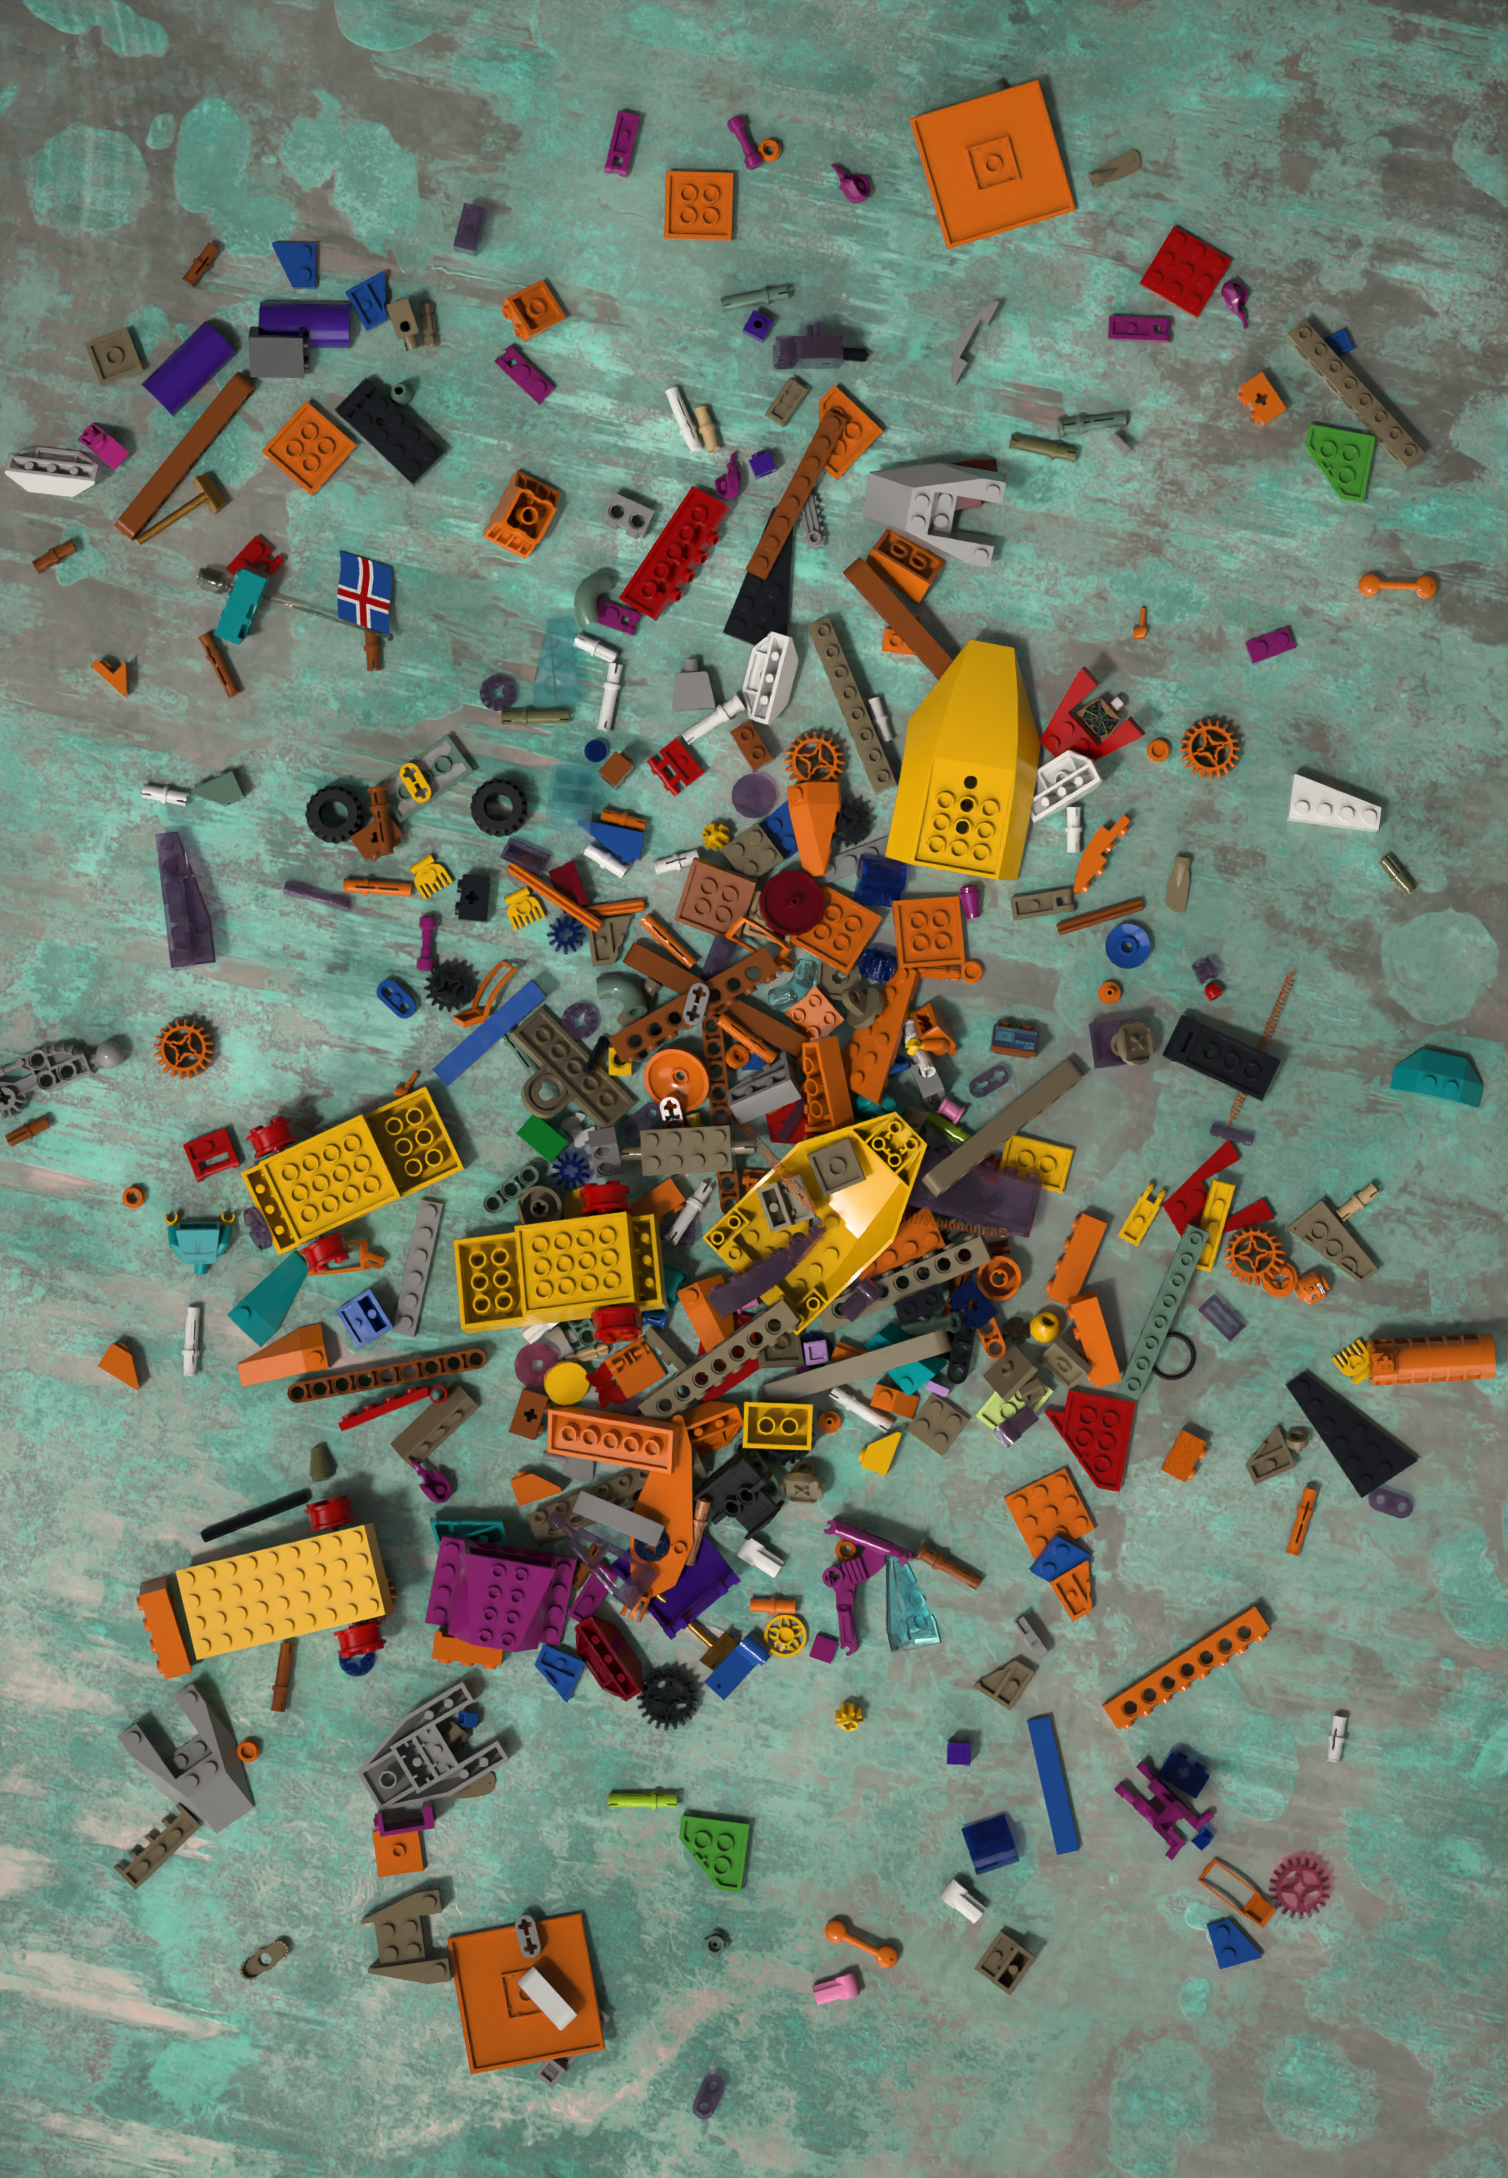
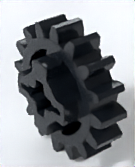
M845 798L844 804H841L840 812H837L839 818L835 822L837 826L836 832L832 834L831 841L836 839V846L838 847L841 842L845 843L846 848H848L849 842L857 846V839L859 838L864 841L865 838L862 834L869 833L870 831L865 827V825L871 824L870 820H865L869 812L863 813L864 805L862 804L857 807L855 799L849 804L847 798ZM845 808L852 809L857 813L854 815L847 813ZM842 814L847 820H852L850 831L846 826L840 825L843 822ZM862 822L861 829L856 834L854 830L855 825ZM839 831L846 833L848 838L840 837L836 833Z
M447 963L446 969L438 965L439 971L437 973L431 970L433 977L426 978L430 986H425L424 989L430 991L426 998L434 999L431 1003L432 1006L439 1004V1011L447 1007L448 1013H451L452 1007L459 1011L461 1003L465 1006L468 1005L465 999L466 997L472 998L468 991L474 989V986L468 985L472 978H465L466 970L459 972V965L451 969L450 963ZM447 973H454L458 975L460 979H451L449 978ZM440 977L441 983L438 988L434 989L435 982ZM447 982H449L451 985L455 984V987L452 988L453 993L449 994L448 991H443V989L446 988ZM464 986L463 995L458 999V991ZM438 997H448L451 1003L442 1002Z

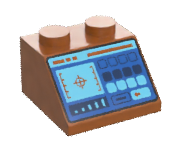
M998 1022V1025H993L989 1053L1035 1059L1039 1031H1034L1033 1026L1021 1025L1019 1029L1012 1028V1023Z

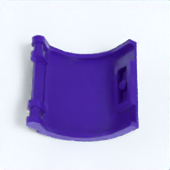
M702 1534L695 1565L689 1566L684 1564L676 1585L662 1592L667 1601L664 1603L652 1597L647 1609L662 1627L665 1634L672 1640L677 1636L676 1633L679 1630L687 1628L690 1622L722 1595L729 1592L728 1589L734 1584L737 1585L741 1580L712 1543ZM628 1549L610 1566L631 1589L630 1549Z

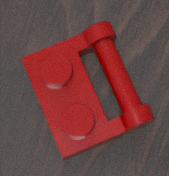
M226 1128L183 1144L198 1183L204 1181V1178L231 1167L237 1168L240 1166ZM226 1152L228 1153L229 1159L200 1169L198 1163Z

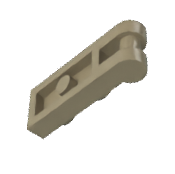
M1064 889L1010 898L1013 921L1076 911L1075 904H1072L1071 898L1073 890ZM1056 898H1062L1064 906H1057Z
M651 1327L644 1333L647 1336L644 1341L652 1349L657 1347L662 1352L659 1357L668 1366L673 1364L678 1369V1372L687 1366Z

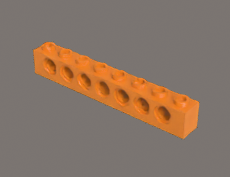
M1252 1606L1104 1703L1102 1707L1117 1729L1122 1727L1125 1730L1135 1723L1133 1719L1141 1715L1143 1718L1153 1712L1152 1707L1159 1702L1163 1705L1173 1698L1171 1694L1179 1690L1181 1693L1192 1686L1190 1682L1197 1677L1201 1680L1211 1673L1209 1669L1215 1665L1219 1668L1229 1662L1228 1657L1235 1652L1239 1655L1249 1648L1247 1644L1253 1640L1256 1643L1268 1636L1266 1632L1270 1629L1256 1607ZM1241 1626L1249 1627L1250 1634L1248 1637H1239L1238 1629ZM1223 1638H1228L1231 1641V1646L1226 1651L1219 1648V1642ZM1203 1651L1211 1652L1212 1659L1210 1662H1201L1200 1654ZM1185 1663H1190L1193 1666V1672L1188 1676L1181 1673V1667ZM1165 1676L1173 1677L1174 1684L1172 1687H1163L1162 1679ZM1147 1688H1152L1155 1691V1697L1150 1701L1143 1698V1692ZM1127 1701H1134L1136 1703L1134 1712L1127 1713L1124 1711V1704Z

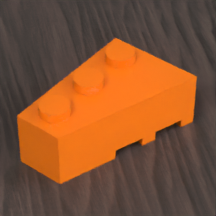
M437 1629L435 1631L432 1659H438V1662L441 1663L460 1661V1665L474 1666V1663L483 1664V1668L496 1669L497 1666L502 1665L504 1650L471 1645L448 1634V1630Z

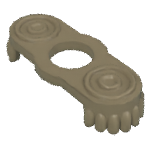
M277 1940L268 1947L258 1950L255 1956L242 1963L240 1974L246 1980H255L262 1972L271 1970L275 1963L287 1957L289 1952L288 1945L283 1941ZM262 1953H267L271 1956L272 1961L270 1965L262 1966L259 1963L258 1958Z

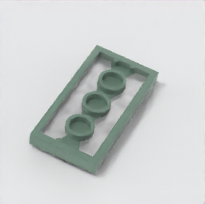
M445 735L408 762L415 764L419 768L431 788L432 796L428 802L418 803L412 798L400 778L399 772L401 768L376 786H387L385 791L387 804L390 805V810L398 822L402 824L474 771L449 736ZM405 769L406 774L404 777H409L412 782L417 781L413 775L416 770ZM419 784L415 785L418 791L415 796H420L422 799L425 798L427 789H421Z

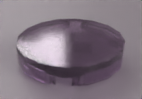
M756 773L749 774L740 778L733 786L731 794L732 803L736 811L742 816L751 819L762 818L773 809L776 801V791L772 782L765 776Z
M254 1206L245 1209L243 1213L244 1223L247 1227L250 1226L251 1228L249 1236L253 1243L260 1250L270 1248L272 1246V1237L263 1215Z

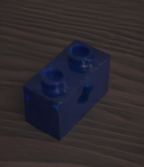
M969 1278L947 1296L950 1299L948 1304L956 1313L960 1310L965 1315L963 1321L971 1330L974 1327L979 1330L999 1312ZM968 1299L971 1302L974 1300L977 1302L975 1305L977 1310L975 1312L973 1310H966L968 1306L966 1301Z
M1169 1750L1156 1775L1197 1799L1210 1777L1206 1773L1208 1768L1198 1762H1195L1194 1765L1186 1761L1188 1756L1178 1750L1175 1753ZM1186 1767H1188L1187 1772L1189 1773V1776H1183L1182 1778H1180L1181 1774L1178 1772L1179 1769L1181 1768L1184 1770Z

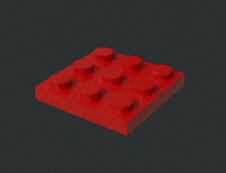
M1173 226L1139 285L1197 319L1232 260Z

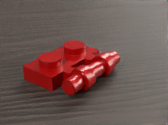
M255 535L226 567V570L235 577L237 570H241L245 565L258 569L263 563L267 566L263 571L272 575L280 570L279 566L284 560L277 555L271 561L268 557L273 550Z
M677 737L659 751L664 758L662 761L658 762L654 756L647 761L652 768L650 771L654 776L657 775L664 783L663 787L665 790L670 791L674 797L681 793V790L676 785L677 783L682 781L688 787L704 775L703 770ZM668 765L676 773L672 779L664 770Z

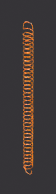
M1295 969L1291 973L1292 977L1294 976ZM1287 978L1288 980H1284L1285 983H1287L1286 981L1294 983V981L1290 980L1289 978ZM1284 986L1285 988H1281L1282 991H1284L1283 989L1291 990L1286 986ZM1281 994L1282 996H1278L1279 999H1281L1280 997L1288 998L1283 994ZM1272 1013L1273 1015H1270V1018H1272L1271 1016L1280 1018L1274 1013ZM1269 1021L1270 1023H1266L1267 1026H1269L1268 1024L1276 1026V1024L1272 1023L1271 1021ZM1271 1026L1264 1027L1265 1029L1269 1028L1274 1030V1028H1272ZM1268 1034L1261 1035L1262 1037L1266 1036L1271 1038V1036H1269ZM1263 1037L1264 1039H1260L1261 1042H1263L1262 1040L1269 1041L1265 1037ZM1240 1097V1098H1235V1100H1237V1099L1245 1100V1099H1243L1242 1097ZM1237 1100L1238 1102H1233L1235 1105H1237L1236 1103L1243 1104L1239 1100ZM1229 1113V1116H1230V1117H1232L1231 1115L1238 1116L1236 1113H1234V1114Z
M734 1117V1122H736L738 1127H740V1129L747 1136V1133L750 1132L751 1129H749L747 1132H745V1130L751 1127L750 1124H748L749 1126L746 1127V1129H743V1127H741L742 1124H739V1122H737V1119H735ZM752 1129L753 1131L748 1135L750 1136L753 1132H755V1134L752 1135V1137H754L755 1135L759 1137V1139L756 1142H758L759 1140H761V1142H759L758 1145H760L762 1142L764 1143V1141L760 1139V1136L756 1134V1131ZM762 1144L760 1147L755 1145L770 1165L769 1161L774 1158L778 1160L775 1165H771L772 1168H774L799 1201L805 1203L810 1199L807 1204L812 1202L810 1206L815 1205L788 1170H786L787 1172L784 1175L779 1173L785 1167H783V1164L779 1162V1159L775 1157L773 1152H771L772 1154L769 1157L766 1156L770 1152L764 1155L765 1152L770 1150L766 1144ZM766 1145L768 1149L762 1152L760 1148ZM791 1176L793 1180L787 1183L785 1179Z
M917 1214L915 1223L917 1222V1224H920V1222L918 1223V1220H917V1219H918V1214ZM962 1222V1227L959 1231L963 1230L964 1222ZM968 1222L966 1223V1228H965V1230H963V1232H964V1231L969 1232V1231L967 1230ZM979 1224V1229H978L977 1233L979 1232L980 1235H981L982 1233L984 1234V1227H985V1225H983V1230H982V1232L980 1233V1224ZM987 1226V1231L984 1235H992L993 1226L991 1227L990 1234H988L989 1226ZM1000 1228V1232H1001V1229H1004V1230L1007 1231V1235H1008V1230H1007V1229H1005V1228Z

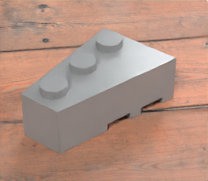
M786 1052L779 1055L781 1059L773 1065L769 1066L766 1064L763 1066V1072L754 1078H751V1076L747 1077L726 1092L729 1107L739 1124L752 1121L761 1115L773 1112L802 1098L797 1071Z

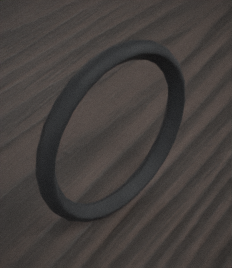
M1167 1333L1165 1338H1179L1188 1345L1191 1352L1190 1364L1184 1372L1175 1376L1161 1373L1155 1365H1153L1152 1371L1162 1379L1178 1380L1185 1377L1192 1370L1196 1360V1353L1187 1337L1178 1333Z

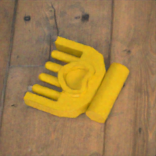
M431 854L409 867L413 875L416 874L414 878L415 886L424 900L428 898L420 886L424 888L429 897L432 894L426 884L430 886L433 893H437L434 884H436L439 890H442V886L437 880L438 877L442 884L447 887L448 884L441 873L444 874L449 884L453 883L446 870L440 864H432L435 861Z
M527 886L504 897L506 904H510L507 913L515 932L518 931L513 917H515L520 929L523 928L519 916L522 917L526 926L529 925L526 919L527 916L530 922L534 923L530 913L531 909L536 920H540L535 909L536 906L542 919L546 918L539 902L534 897L528 896L530 893Z
M1359 1339L1356 1340V1343L1364 1353H1361L1356 1344L1352 1343V1347L1358 1355H1355L1350 1347H1347L1351 1355L1350 1357L1345 1350H1342L1347 1364L1340 1354L1336 1355L1344 1366L1343 1368L1335 1357L1331 1358L1342 1374L1353 1376L1350 1379L1355 1386L1369 1377L1370 1374L1368 1352Z

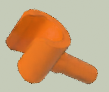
M1141 608L1139 626L1133 627L1134 640L1144 639L1146 636V608Z
M414 1072L404 1087L397 1085L394 1097L400 1099L408 1095L411 1085L419 1074Z

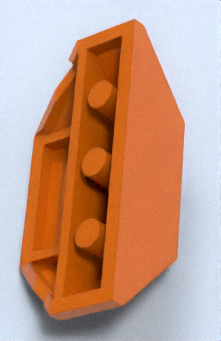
M709 1401L677 1414L683 1417L691 1446L695 1445L699 1456L729 1445L744 1424L737 1405L732 1403Z

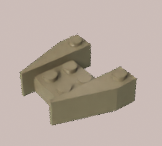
M440 1887L415 1891L362 1918L361 1924L373 1922L375 1924L380 1965L369 1967L368 1973L424 1984L452 1980L449 1955L427 1958L422 1928V1915L442 1913L443 1911Z

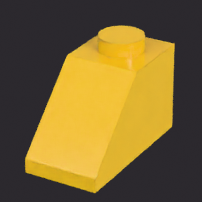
M892 1433L868 1444L866 1449L862 1448L858 1457V1461H861L860 1466L886 1476L902 1433Z

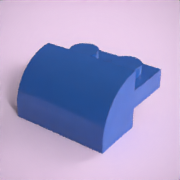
M372 1288L335 1310L358 1349L395 1327Z

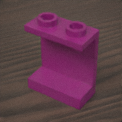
M434 1801L423 1802V1818L386 1823L385 1811H379L378 1809V1812L375 1813V1818H373L375 1831H380V1837L435 1828L437 1819Z

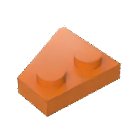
M1087 1560L1049 1582L1072 1622L1092 1611L1089 1563Z

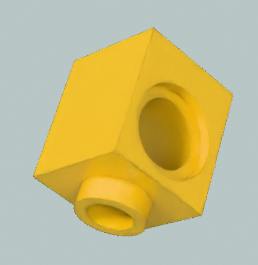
M609 1048V1076H632V1063L628 1064L626 1061L622 1066L616 1065L614 1057L617 1054L613 1048Z

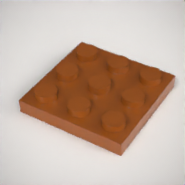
M695 857L692 861L674 920L735 943L726 938L725 934L741 915L747 916L758 881ZM745 922L734 934L736 937L740 938Z

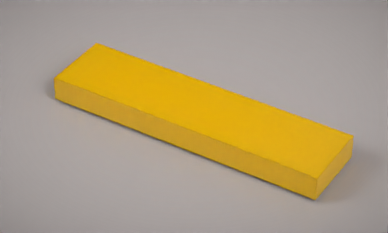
M1212 1179L1199 1227L1208 1230L1210 1234L1195 1268L1212 1272L1235 1184Z

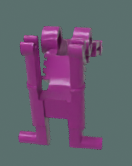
M834 1518L827 1521V1524L832 1527L825 1529L824 1533L827 1535L833 1534L853 1542L856 1546L861 1545L865 1547L864 1552L859 1557L844 1562L841 1565H833L827 1568L822 1576L824 1584L833 1588L836 1593L840 1648L844 1649L848 1646L850 1650L846 1652V1656H850L859 1649L855 1623L858 1583L870 1579L880 1571L886 1563V1555L899 1558V1563L905 1565L908 1560L913 1561L915 1559V1554L911 1550L898 1546L892 1541L866 1532V1529H858ZM834 1572L839 1574L840 1579L831 1578V1574Z
M1141 1761L1136 1768L1151 1782L1147 1788L1155 1796L1147 1803L1139 1795L1136 1798L1133 1797L1121 1784L1114 1790L1165 1839L1166 1843L1170 1846L1165 1856L1172 1861L1179 1850L1186 1845L1172 1830L1174 1828L1173 1825L1179 1819L1182 1820L1184 1818L1198 1832L1204 1824L1214 1818V1815L1208 1810L1196 1818L1191 1813V1809Z

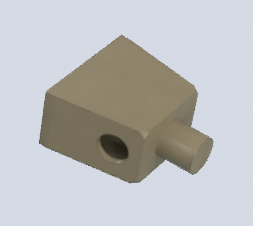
M408 298L387 304L386 306L397 339H403L406 351L419 348L415 335L419 333ZM408 322L410 330L404 332L401 323Z

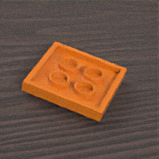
M666 171L664 239L731 241L733 173Z
M305 401L261 452L313 497L355 450L357 445Z
M824 885L821 890L824 895L825 907L821 920L809 932L799 936H792L789 941L790 944L848 976L882 922L883 917Z
M959 896L891 902L898 969L965 964Z
M1065 1468L1004 1497L1033 1559L1040 1555L1055 1533L1072 1541L1095 1529Z

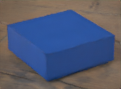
M1345 328L1324 338L1327 345L1338 357L1355 349Z

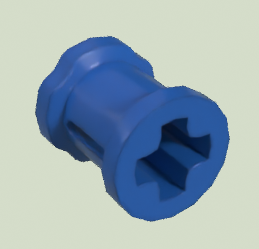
M659 1310L644 1311L642 1325L659 1326L660 1329L664 1330L668 1312Z

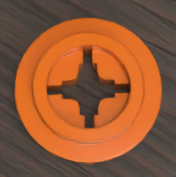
M1287 1262L1277 1265L1282 1269L1281 1276L1289 1277V1280L1282 1281L1280 1289L1277 1282L1270 1281L1271 1276L1267 1277L1268 1284H1265L1263 1279H1261L1264 1290L1271 1296H1287L1294 1291L1297 1285V1273Z

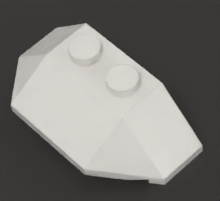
M36 446L16 454H9L5 467V474L28 492L74 497L93 486L98 472V464L92 462L79 451Z
M771 631L766 638L761 640L752 649L742 688V695L749 712V719L771 725L788 705L799 661L792 637Z
M1067 750L1037 770L1030 813L1033 822H1037L1065 809L1099 787L1103 779L1092 759L1075 751Z

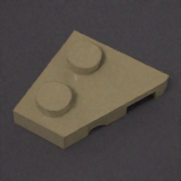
M1278 1427L1274 1428L1268 1438L1245 1464L1254 1486L1296 1468Z

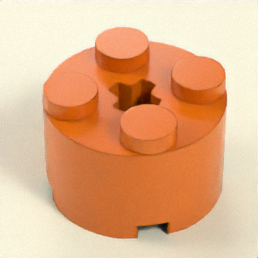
M993 1256L994 1260L978 1267L975 1282L977 1289L985 1298L992 1301H1004L1013 1297L1018 1292L1021 1285V1271L1012 1259L1005 1256ZM994 1273L998 1275L1002 1273L1004 1275L1002 1284L993 1282L995 1278Z

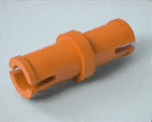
M604 807L600 817V822H606L619 826V828H627L638 832L644 831L647 821L646 819L627 815V812L624 811L619 813Z
M771 1597V1599L750 1598V1612H767L770 1615H775V1613L796 1614V1600H779L776 1597Z

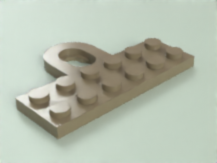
M542 1007L537 1009L510 1034V1038L540 1067L525 1082L521 1090L522 1103L532 1115L543 1119L552 1118L574 1101L600 1129H604L614 1125L635 1105L636 1102L600 1066L597 1068L594 1076L584 1073V1067L590 1056ZM544 1081H552L557 1084L560 1089V1096L543 1100L539 1096L542 1083Z

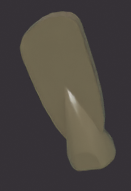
M1131 150L1109 161L1098 171L1088 173L1092 187L1096 189L1103 183L1113 182L1135 173L1140 167V156L1136 150Z
M1175 856L1174 858L1175 867L1172 870L1165 897L1166 906L1174 912L1181 913L1185 910L1189 888L1188 868L1192 858Z
M647 977L644 986L640 988L646 1001L647 1011L654 999L655 993L662 987L650 977ZM623 1009L617 1018V1022L623 1027H628L644 1016L629 1018L625 1015Z
M489 1772L451 1796L442 1797L441 1799L446 1801L450 1798H472L490 1794L494 1789L495 1777L493 1773Z

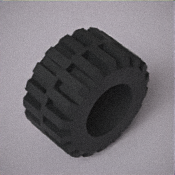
M492 779V781H486L481 787L479 786L476 789V793L471 798L470 809L472 818L480 830L490 836L501 837L509 836L513 832L516 833L520 826H523L528 814V804L522 790L515 783L509 782L506 779ZM496 795L508 797L513 806L511 815L502 821L491 819L486 812L488 800Z
M329 785L325 786L322 790L320 788L315 795L310 797L311 800L306 805L305 817L307 818L308 827L316 837L327 843L339 844V842H347L351 836L360 831L361 823L364 819L363 808L358 798L349 789L338 785L333 787ZM331 802L342 803L348 811L345 823L336 828L328 827L321 818L323 808Z

